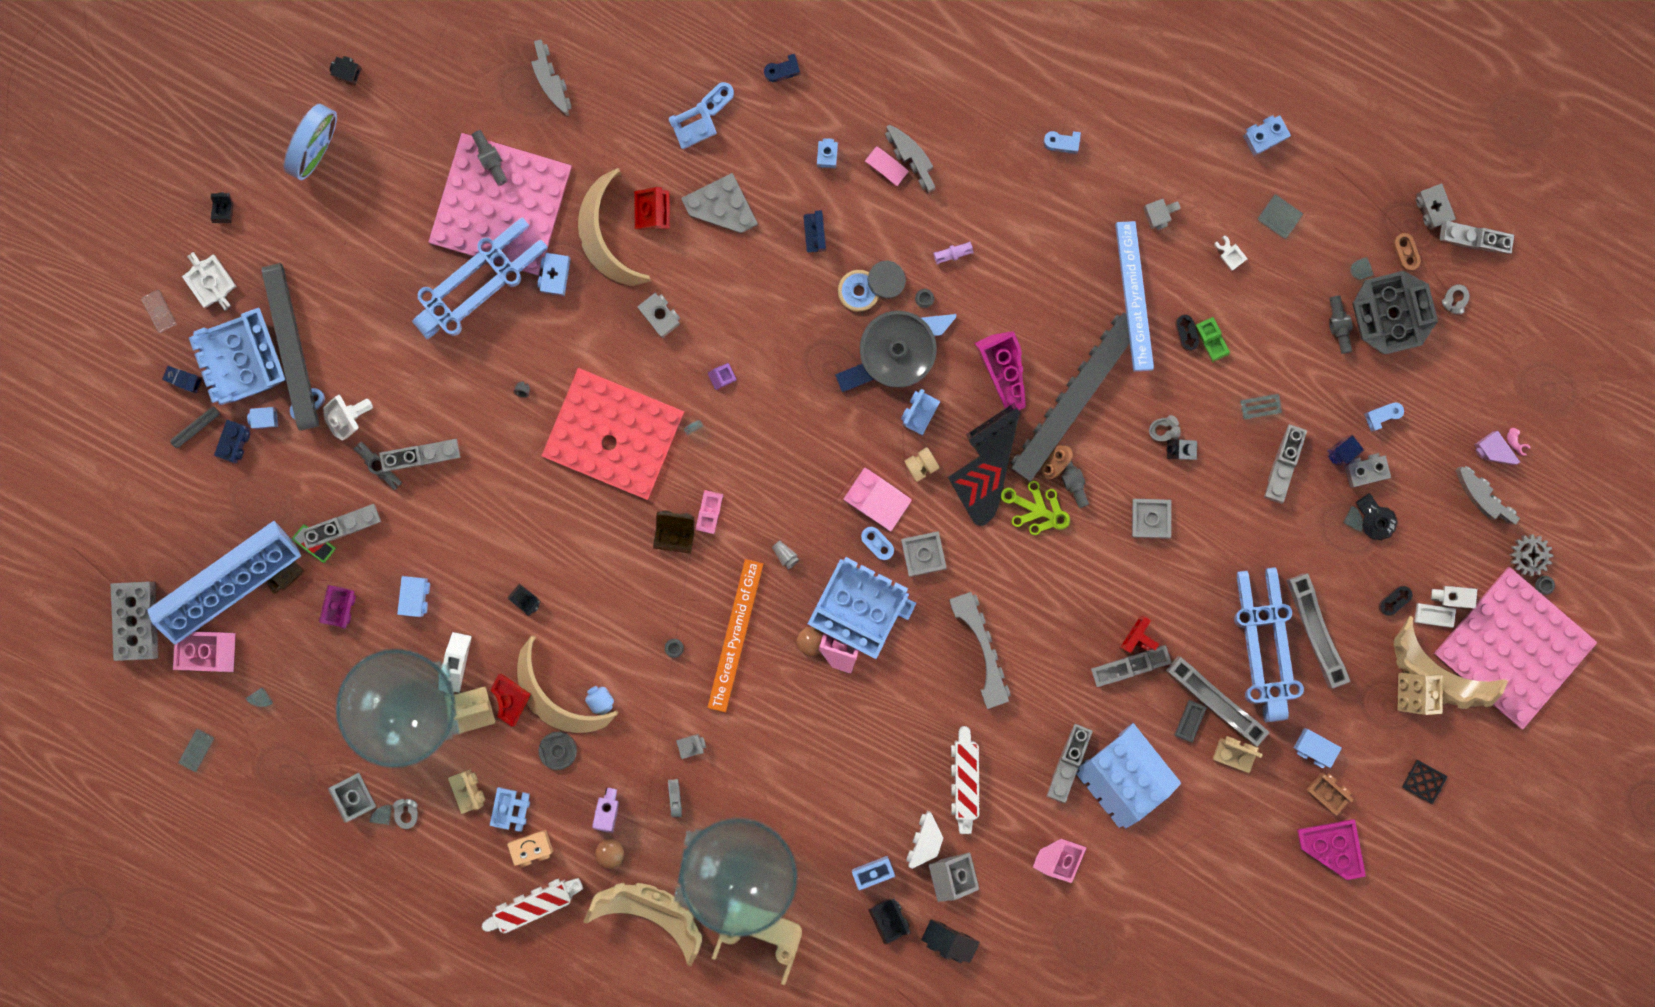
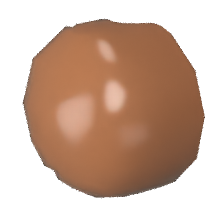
M814 627L804 628L799 632L796 639L799 650L811 657L820 655L819 646L824 633Z
M605 839L600 842L595 851L596 861L604 869H614L619 866L624 858V849L621 843L615 839Z

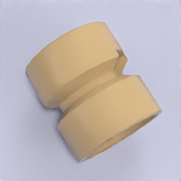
M927 447L919 451L917 457L911 456L904 460L905 465L916 482L926 477L927 472L931 474L939 469L935 458Z

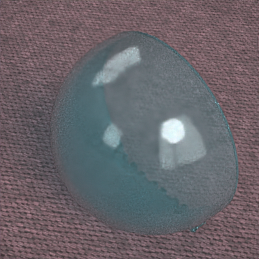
M403 649L379 651L358 662L343 680L336 701L338 726L349 747L360 757L373 764L385 767H405L427 759L443 745L445 740L453 739L452 735L460 734L458 720H454L457 714L452 681L448 680L451 677L449 664L442 665L441 661L433 662L419 653Z
M731 817L716 821L703 830L696 828L695 832L687 831L685 845L688 847L683 850L677 884H680L681 887H676L674 901L681 902V907L688 908L700 923L724 935L747 936L766 930L786 913L796 891L797 867L788 843L774 828L756 819Z

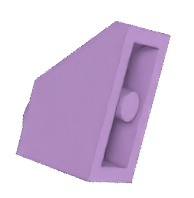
M1498 431L1491 432L1474 444L1477 448L1475 451L1481 459L1484 458L1486 461L1509 465L1520 463Z

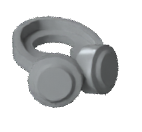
M1463 285L1452 286L1446 292L1445 298L1441 300L1443 306L1453 314L1464 313V307L1469 301V291ZM1456 290L1461 291L1464 296L1463 299L1458 301L1456 306H1452L1454 300L1453 293Z
M1169 415L1167 418H1160L1150 425L1149 434L1157 441H1167L1171 438L1177 440L1181 429L1178 427L1179 422L1177 418ZM1158 425L1172 427L1163 436L1157 435L1155 431Z
M400 799L394 802L392 806L395 809L394 817L397 825L403 829L413 827L418 818L417 802L411 799ZM405 805L412 816L409 823H404L401 820V814L404 812L403 807Z

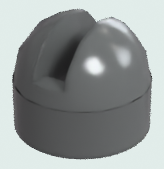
M524 381L518 382L514 389V394L522 398L528 397L530 392L529 384H525Z

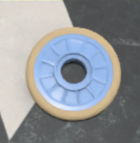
M851 271L839 283V299L849 310L856 312L866 311L872 308L878 301L879 296L873 294L868 287L867 278L869 272ZM862 286L865 290L864 294L856 296L853 292L854 287Z

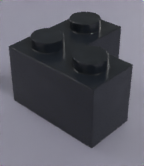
M930 919L921 939L927 943V948L935 952L938 950L940 951V956L948 960L951 958L958 963H962V961L971 963L980 943L968 934L956 931L946 924Z

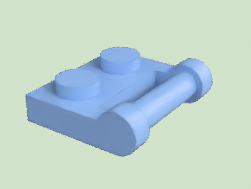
M704 102L698 103L696 107L682 114L669 117V122L675 131L681 149H686L717 134ZM699 113L701 114V119L681 127L680 122Z

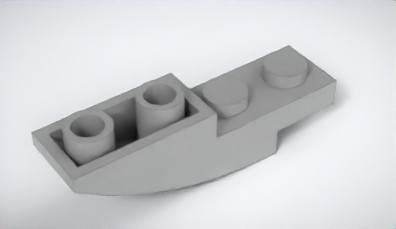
M542 40L534 41L539 60L532 61L531 63L536 77L551 102L564 115H570L568 110L572 109L569 97L565 98L564 91L567 90L564 79H560L559 75L552 76L555 72L552 62L548 63L547 56L550 55L548 45H544Z
M891 125L886 126L887 132L885 136L889 143L893 142L896 148L893 151L897 159H902L903 163L911 160L909 165L913 173L919 175L920 180L918 182L922 190L926 189L927 193L934 191L936 187L928 174L929 171L933 170V165L927 155L904 132Z
M1442 221L1440 241L1471 249L1512 254L1513 234Z
M1288 425L1267 481L1268 485L1264 498L1280 504L1284 503L1307 430Z
M457 439L379 453L383 472L461 458Z
M1467 466L1457 467L1456 473L1462 488L1473 504L1490 520L1496 519L1499 516L1510 525H1516L1520 519L1516 516L1517 512L1511 507L1501 505L1502 501L1496 496H1489L1494 489L1489 486L1490 483L1486 479L1476 477L1474 475L1475 472Z
M375 504L301 530L300 533L306 549L380 523L381 519Z
M1074 724L1054 771L1046 797L1065 804L1089 743L1092 730Z

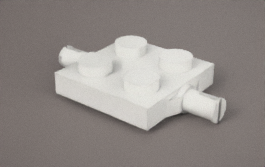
M194 252L187 257L193 264V267L182 277L203 308H207L214 302H219L224 310L230 308L231 305L225 296L237 286L217 257L212 255L206 260L199 261Z

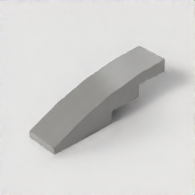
M1163 645L1157 647L1156 651L1151 649L1100 665L1091 670L1096 686L1100 687L1172 664L1167 646Z

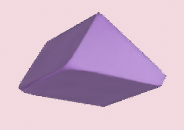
M729 363L708 372L709 378L716 390L737 380Z

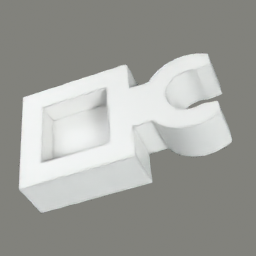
M1224 235L1222 239L1225 241V245L1221 246L1216 242L1214 246L1216 249L1223 251L1220 258L1233 271L1247 260V257L1236 244L1231 247L1229 245V238Z

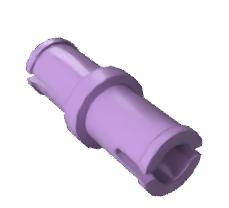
M971 242L955 247L954 245L949 246L948 249L933 253L935 262L939 264L952 259L955 261L958 257L973 254V247Z

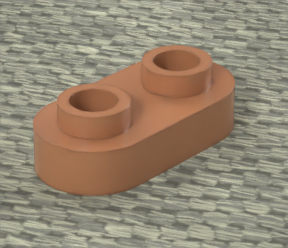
M1408 233L1396 236L1393 245L1401 267L1407 271L1415 270L1419 267L1421 258L1413 237ZM1401 240L1405 241V247L1400 245ZM1407 258L1412 260L1411 265L1407 264Z
M1066 445L1055 447L1041 466L1042 475L1047 479L1057 478L1072 460V450Z

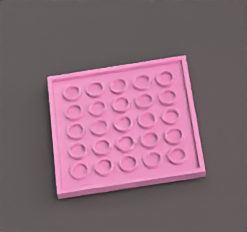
M461 133L429 243L475 256L479 253L477 245L482 238L494 240L516 221L524 218L529 227L501 250L512 263L539 240H542L548 246L572 166L487 140L488 144H491L492 147L494 146L502 159L501 168L508 180L507 183L498 186L491 172L483 168L477 156L479 154L478 147L472 136ZM489 243L482 246L483 252H489L492 249V245ZM547 250L522 271L539 276L542 257H545ZM498 258L494 263L503 265L504 259Z
M1508 567L1478 601L1476 608H1472L1435 651L1434 655L1462 678L1475 681L1506 679L1508 683L1504 693L1493 706L1523 730L1597 642L1511 567Z

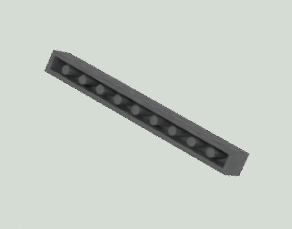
M1123 312L1121 315L1117 314L1111 322L1113 326L1110 331L1105 330L1099 338L1102 340L1098 347L1094 345L1088 354L1091 356L1087 362L1083 361L1078 367L1079 374L1077 377H1071L1066 384L1069 388L1065 393L1061 392L1055 400L1057 404L1054 409L1051 407L1044 415L1046 420L1043 424L1038 423L1033 430V433H1035L1031 440L1027 439L1022 445L1023 452L1020 456L1016 454L1010 462L1013 465L1010 469L1028 482L1036 475L1130 344L1126 313Z

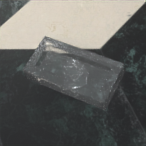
M156 290L141 298L159 333L177 324L160 290Z

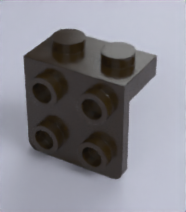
M667 510L658 511L656 514V532L653 549L691 554L695 534V517L688 513L676 514Z

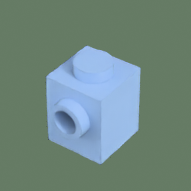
M825 138L823 141L818 142L817 167L836 168L838 142H834V139Z

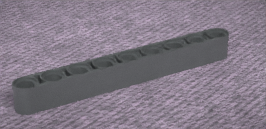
M282 263L262 267L263 280L296 425L299 431L318 427V415Z

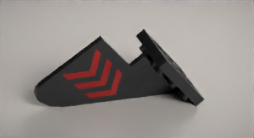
M1012 403L966 434L979 457L948 476L969 516L978 526L986 525L995 516L999 507L1017 422L1021 415L1015 403Z

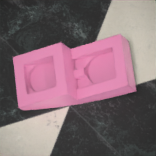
M877 146L865 160L868 165L895 186H898L909 172Z
M704 491L696 530L715 533L723 494Z

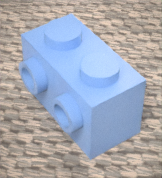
M1274 115L1263 120L1264 124L1259 127L1255 124L1246 129L1247 133L1243 137L1253 156L1291 136L1280 115L1276 118Z

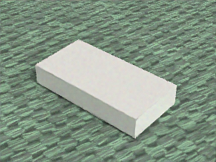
M1417 603L1414 622L1454 628L1456 609Z

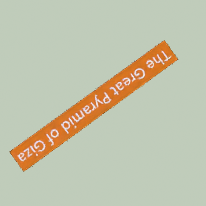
M748 559L744 561L707 708L722 712L727 711L764 563Z

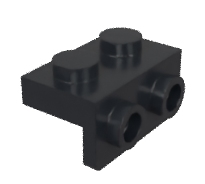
M894 898L886 899L868 909L884 944H889L899 937L911 933L909 923L901 913V906Z

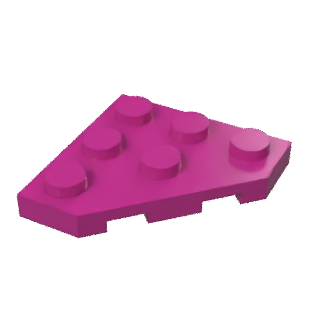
M1355 819L1297 829L1300 848L1346 880L1366 877Z

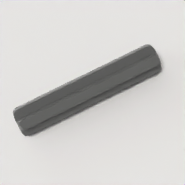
M211 407L170 440L171 444L175 448H179L220 415L218 409Z

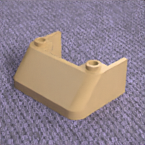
M741 902L732 904L712 959H716L722 942L734 944L740 939L741 933L748 934L778 945L776 958L780 963L786 965L781 979V984L785 985L802 936L801 926L796 922Z

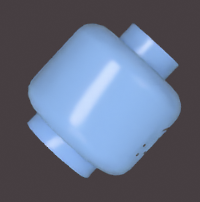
M594 686L587 691L588 695L585 702L594 714L604 715L613 708L614 699L607 688Z

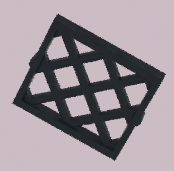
M1416 760L1411 771L1408 772L1402 788L1433 804L1448 776ZM1419 765L1420 772L1414 773V769ZM1421 765L1427 767L1428 770L1423 771ZM1433 771L1441 776L1435 777ZM1430 772L1432 778L1426 780L1424 773ZM1421 774L1423 781L1416 782L1415 776ZM1412 777L1414 784L1407 785L1408 780ZM1442 778L1440 786L1437 787L1436 780ZM1433 781L1435 787L1428 789L1427 782ZM1424 784L1426 790L1419 792L1417 785ZM1415 786L1416 792L1409 788ZM1436 790L1434 797L1431 798L1429 792ZM1427 793L1428 799L1420 794Z

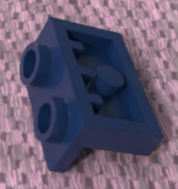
M822 210L815 211L814 214H804L807 252L826 251Z
M226 420L214 456L232 463L240 461L244 454V450H242L244 443H247L250 438V427Z

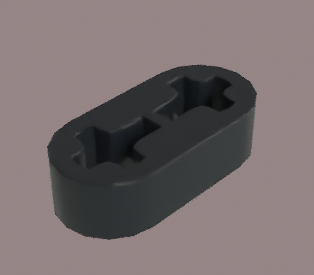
M1189 315L1178 317L1175 325L1180 344L1183 349L1192 351L1199 344L1194 321ZM1182 318H1184L1185 321H1189V325H1187V332L1185 331L1184 326H1180ZM1187 334H1189L1190 339L1195 341L1192 347L1189 344H1185V341L1188 340Z
M1399 586L1380 601V612L1388 616L1395 614L1412 599L1411 589L1406 586ZM1400 590L1407 592L1405 594V596L1407 597L1406 599H1396L1401 595L1399 592ZM1394 601L1395 603L1391 606L1392 610L1385 611V603L1390 604Z

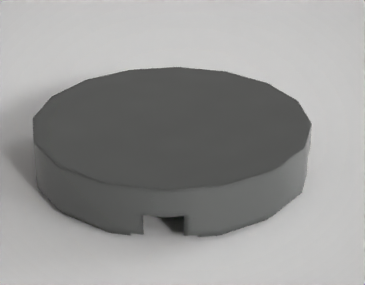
M887 260L880 261L871 268L867 281L868 287L873 294L883 299H891L902 292L905 287L906 278L904 271L898 264Z
M561 731L552 732L542 739L538 748L539 757L548 768L563 770L569 767L575 760L577 745L574 739L567 733Z

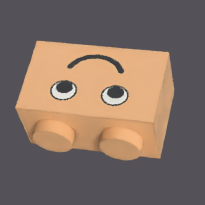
M546 830L510 841L507 844L514 866L519 864L520 867L532 864L531 860L537 858L539 861L550 858L549 854L553 852Z

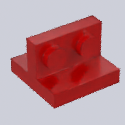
M653 187L634 191L635 229H670L668 190H662V187Z
M1139 616L1120 648L1125 652L1131 653L1134 647L1138 645L1144 650L1149 651L1151 649L1156 651L1159 644L1143 634L1151 620L1145 616Z

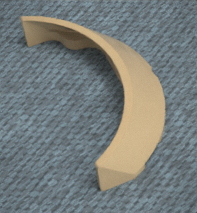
M617 168L601 176L588 190L579 212L578 231L585 254L603 275L624 285L636 286L650 282V276L635 272L620 263L607 248L599 227L601 198L611 179L621 175L620 169Z
M1409 616L1394 639L1396 663L1404 673L1443 675L1444 705L1446 703L1458 705V708L1461 709L1484 706L1485 708L1492 706L1503 695L1508 683L1506 679L1497 681L1469 680L1456 676L1433 662L1423 651L1416 639L1413 617Z
M534 635L531 636L520 650L517 677L519 686L531 693L527 705L533 713L537 714L548 725L567 732L585 733L606 727L619 713L617 710L600 716L577 715L560 708L543 693L533 673L531 650L536 637Z
M637 883L636 885L616 884L615 887L600 891L594 896L584 923L587 924L595 918L613 913H627L647 918L670 933L682 949L687 965H692L699 951L702 936L693 920L694 916L689 910L686 911L679 904V900L664 890H659L654 886Z

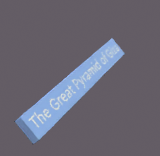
M1117 222L1115 226L1133 372L1152 371L1154 365L1136 222Z

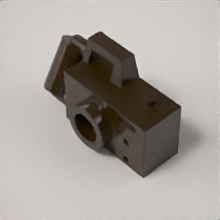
M294 561L274 575L266 584L275 594L281 588L285 590L305 571Z

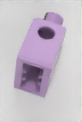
M606 788L604 798L599 797L592 826L594 830L613 833L619 802L615 801L616 789ZM606 805L611 806L609 812H604V807Z

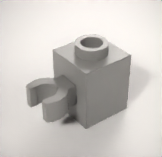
M1164 199L1143 207L1151 229L1157 228V230L1167 227V223L1171 221L1170 213L1181 209L1178 201L1166 206Z

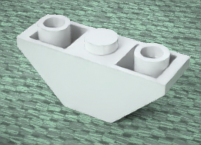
M452 632L442 666L441 689L460 693L472 636Z
M927 810L926 815L922 814L920 818V832L915 833L912 842L915 843L914 849L909 851L906 859L909 862L908 866L910 868H914L937 857L941 847L943 836L931 811Z

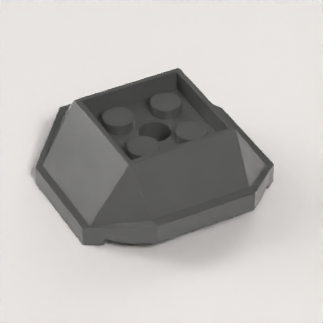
M1405 271L1365 280L1352 303L1361 340L1382 355L1422 346L1438 322L1429 284ZM1390 308L1396 311L1395 318L1389 316L1388 311Z

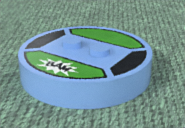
M317 104L307 113L296 130L287 150L284 162V171L299 180H304L313 172L332 139L337 122L336 111L322 104Z

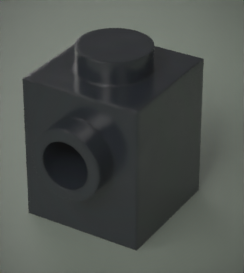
M343 56V58L336 57L335 61H332L329 71L334 79L356 86L362 68L359 64L354 63V59Z

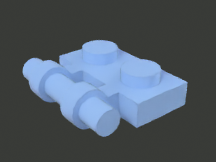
M498 787L490 826L509 829L510 823L513 822L516 823L515 831L522 832L523 826L527 821L525 816L527 808L530 806V793L523 792L522 798L516 799L517 791ZM514 805L520 806L518 816H512Z

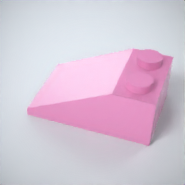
M865 467L843 499L889 531H892L912 501L908 496Z
M193 632L174 645L173 670L233 672L236 633Z

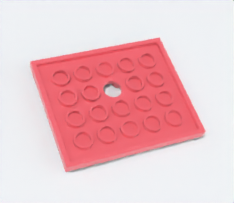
M578 368L544 448L542 457L648 500L684 411ZM607 435L614 436L617 441L616 447L612 450H606L602 446V440Z

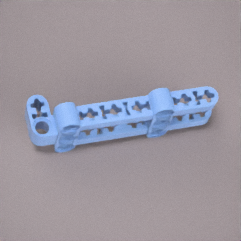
M524 218L516 221L494 240L482 238L477 245L479 253L434 290L429 287H423L419 290L418 299L426 309L416 316L412 323L426 339L435 335L440 329L439 326L448 335H458L462 330L460 321L505 284L510 287L519 285L521 281L519 272L548 248L542 240H539L512 263L501 250L529 227ZM486 243L492 245V249L489 252L482 251V246ZM498 258L504 259V264L501 267L494 265L495 260ZM488 262L497 275L451 312L442 299ZM509 273H516L517 278L514 281L510 282L507 280ZM425 293H432L430 301H423ZM438 307L445 309L442 316L435 315V310ZM450 322L457 323V328L454 331L447 329Z
M1276 567L1265 569L1270 606L1253 607L1248 571L1237 572L1241 610L1235 614L1234 622L1238 627L1244 628L1252 686L1246 690L1245 698L1251 704L1265 703L1263 705L1265 723L1287 720L1289 717L1287 700L1296 699L1304 692L1303 685L1299 681L1293 680L1285 622L1292 616V609L1290 606L1282 604ZM1279 609L1286 611V618L1278 616ZM1260 611H1264L1267 614L1266 621L1259 618ZM1243 613L1248 616L1247 623L1240 621V614ZM1273 625L1281 682L1268 684L1264 682L1256 626ZM1290 685L1297 687L1298 693L1296 695L1290 693ZM1271 687L1277 688L1279 692L1278 697L1271 696ZM1252 690L1259 692L1260 697L1258 700L1251 697Z

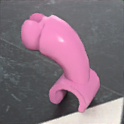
M1511 428L1509 433H1507L1509 445L1519 455H1527L1522 452V447L1530 449V446L1528 444L1520 445L1518 443L1520 431L1516 428Z

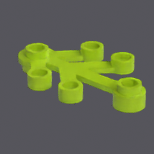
M1031 481L1028 484V490L1032 492L1036 504L1017 496L1012 488H1006L1002 491L1001 499L1003 502H1014L1033 511L1022 516H1014L1011 522L1015 527H1020L1023 523L1042 516L1050 520L1039 525H1030L1029 532L1032 535H1038L1040 531L1051 527L1063 530L1070 524V517L1065 511H1061L1056 498L1057 492L1054 489H1049L1045 492V497L1047 500H1050L1053 512L1046 509L1039 491L1040 485L1037 481ZM1032 483L1037 484L1036 490L1030 488ZM1049 491L1054 492L1055 495L1053 498L1048 497L1047 494ZM1006 492H1010L1012 494L1011 499L1005 498ZM1059 516L1063 517L1064 522L1062 524H1059L1057 522V518ZM1017 517L1021 519L1019 525L1014 523V519ZM1032 526L1038 527L1037 533L1031 531Z

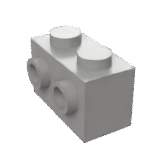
M1379 453L1368 455V460L1361 461V458L1349 460L1350 464L1344 465L1350 487L1391 478L1386 455L1380 456Z

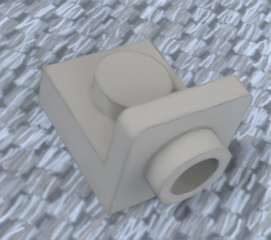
M699 734L676 740L682 759L703 754V749L706 748L705 740L703 737L700 738Z

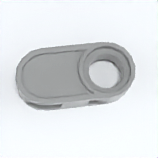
M678 779L668 780L672 818L682 817Z

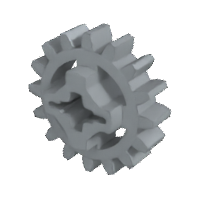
M1530 534L1528 538L1527 536H1521L1522 541L1515 540L1517 546H1511V549L1514 550V553L1509 554V556L1514 557L1511 564H1517L1515 570L1522 569V575H1525L1527 572L1528 576H1533L1534 572L1536 575H1541V570H1548L1545 565L1552 564L1548 560L1553 557V554L1548 552L1552 547H1546L1548 541L1544 540L1541 542V536L1536 538L1534 534ZM1534 553V557H1528V554ZM1520 558L1525 562V566L1522 564Z

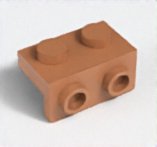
M1320 773L1306 790L1337 816L1348 802L1354 800L1350 796L1352 793L1344 786L1340 788L1336 784L1337 780L1331 774L1325 775Z

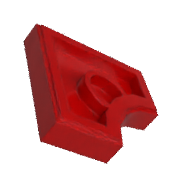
M501 673L498 674L490 691L496 696L499 711L497 717L509 726L514 727L531 693Z

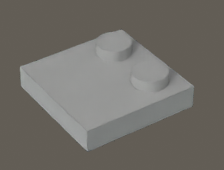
M1132 499V538L1170 539L1171 500Z
M939 531L901 539L909 577L947 570Z

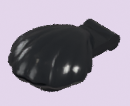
M1370 493L1355 502L1364 515L1362 527L1368 537L1373 540L1382 541L1392 536L1398 524L1394 511L1387 507L1378 506Z

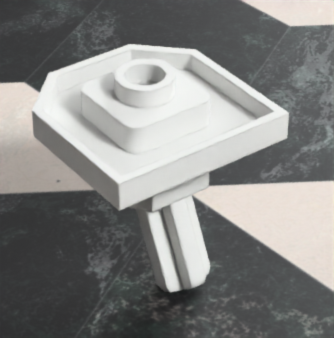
M338 395L323 407L324 420L332 434L343 441L359 428L355 422L358 416L371 410L373 406L369 399H365L354 406H346L341 396Z

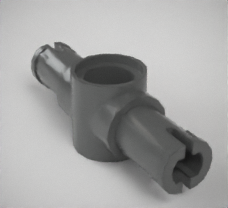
M481 130L474 132L471 136L478 147L479 154L477 156L483 168L491 172L498 186L507 183L508 180L501 168L502 159L496 148L488 144Z
M1341 295L1329 298L1333 313L1329 319L1330 331L1332 335L1338 338L1341 354L1352 352L1349 335H1351L1350 332L1353 330L1350 315H1347L1343 310Z
M361 441L358 444L359 447L356 446L353 450L365 460V464L371 473L383 479L395 491L403 482L392 471L383 472L382 469L376 471L374 464L377 461H381L376 452L373 453Z
M1071 460L1063 470L1061 477L1066 490L1073 493L1080 509L1089 505L1084 492V485L1086 483L1081 470L1077 469L1076 466L1074 467Z

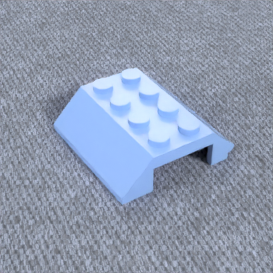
M260 308L241 314L242 317L218 326L196 330L193 333L194 336L189 337L193 351L199 350L198 353L194 354L199 368H206L205 371L201 372L206 387H213L208 390L212 403L218 402L219 405L235 402L271 389L286 380Z
M847 557L845 560L840 559L808 625L877 659L897 616L909 596L906 593L908 588L898 583H895L893 586L891 585L892 580L880 574L877 577L873 576L875 572L863 565L857 568L858 563Z
M1134 723L1119 733L1118 738L1093 758L1084 761L1078 767L1079 771L1076 773L1084 784L1090 783L1087 788L1096 799L1102 798L1099 803L1108 814L1114 813L1111 818L1119 828L1122 826L1127 828L1141 820L1165 801L1181 784Z

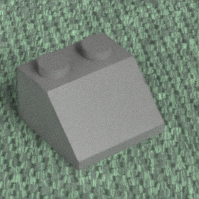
M970 852L940 859L929 864L938 902L956 900L979 890Z

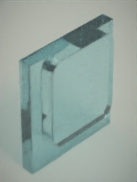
M1275 194L1257 220L1286 239L1303 213Z

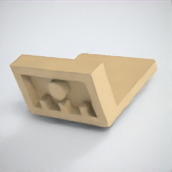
M1398 674V711L1423 715L1442 714L1443 675Z
M1226 736V739L1220 738L1212 759L1250 773L1255 757H1262V753H1259V748L1247 743L1241 746V741Z
M470 769L448 778L461 814L484 806L485 797L482 790H478L476 785L478 778L475 772L472 773Z

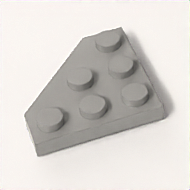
M733 173L681 198L690 217L698 218L738 233H743L758 225Z

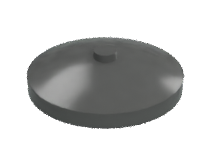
M890 311L879 315L868 324L861 337L860 358L866 372L875 381L888 387L903 388L916 384L929 373L936 358V340L931 328L923 319L910 312Z

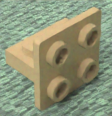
M486 687L449 696L452 709L450 717L451 720H455L458 733L495 723Z

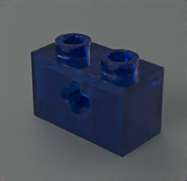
M1353 435L1342 438L1327 450L1330 461L1338 466L1348 464L1364 451Z

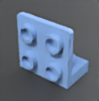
M923 389L920 392L915 391L910 400V403L913 404L911 409L906 408L901 418L904 421L903 426L920 435H923L940 403L939 400L925 394Z

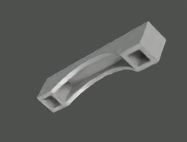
M1303 573L1286 580L1327 687L1333 689L1350 682L1345 666L1324 623L1309 574Z
M1177 656L1166 669L1167 673L1252 745L1258 747L1269 734L1267 729L1221 693L1182 657Z

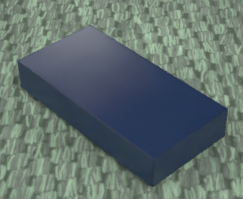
M863 364L835 374L842 393L874 380L866 372Z

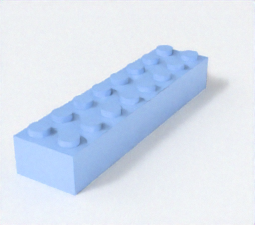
M275 521L271 522L147 609L152 624L176 645L300 558L301 554L296 543Z

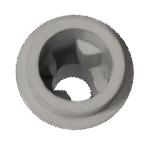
M778 541L772 547L783 567L790 569L799 561L798 555L781 541Z

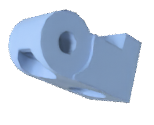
M1050 131L1045 135L1044 146L1052 151L1077 154L1081 132L1073 131L1072 136L1059 135L1055 131Z
M1391 403L1365 413L1370 431L1382 428L1381 422L1401 418L1404 414V408L1400 403Z

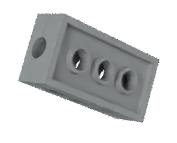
M155 582L111 583L114 661L158 658L157 628L152 624L147 610L156 604ZM133 597L136 599L135 606L131 603ZM134 616L137 619L136 625H133L132 618ZM134 636L138 638L136 645L133 643Z

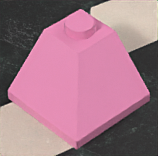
M826 633L823 634L819 646V651L832 668L851 674L859 650Z
M1060 839L1040 849L1033 868L1048 876L1072 883L1086 847Z

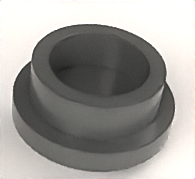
M921 289L915 295V302L921 308H928L934 302V295L928 289Z
M1541 576L1536 580L1535 588L1542 595H1548L1553 592L1555 583L1551 577Z
M670 639L667 641L665 652L669 657L677 658L682 655L684 645L680 640Z

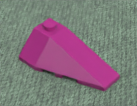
M1014 331L990 335L976 342L975 346L1004 408L1012 403H1015L1019 410L1025 408L1023 366L1021 362L1022 351Z

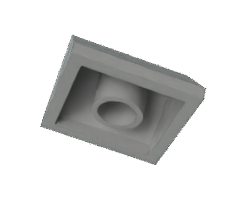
M359 773L328 788L345 823L376 807Z

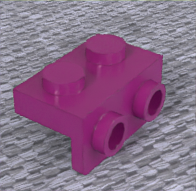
M327 585L319 622L346 628V625L351 620L350 608L354 605L356 599L354 591Z

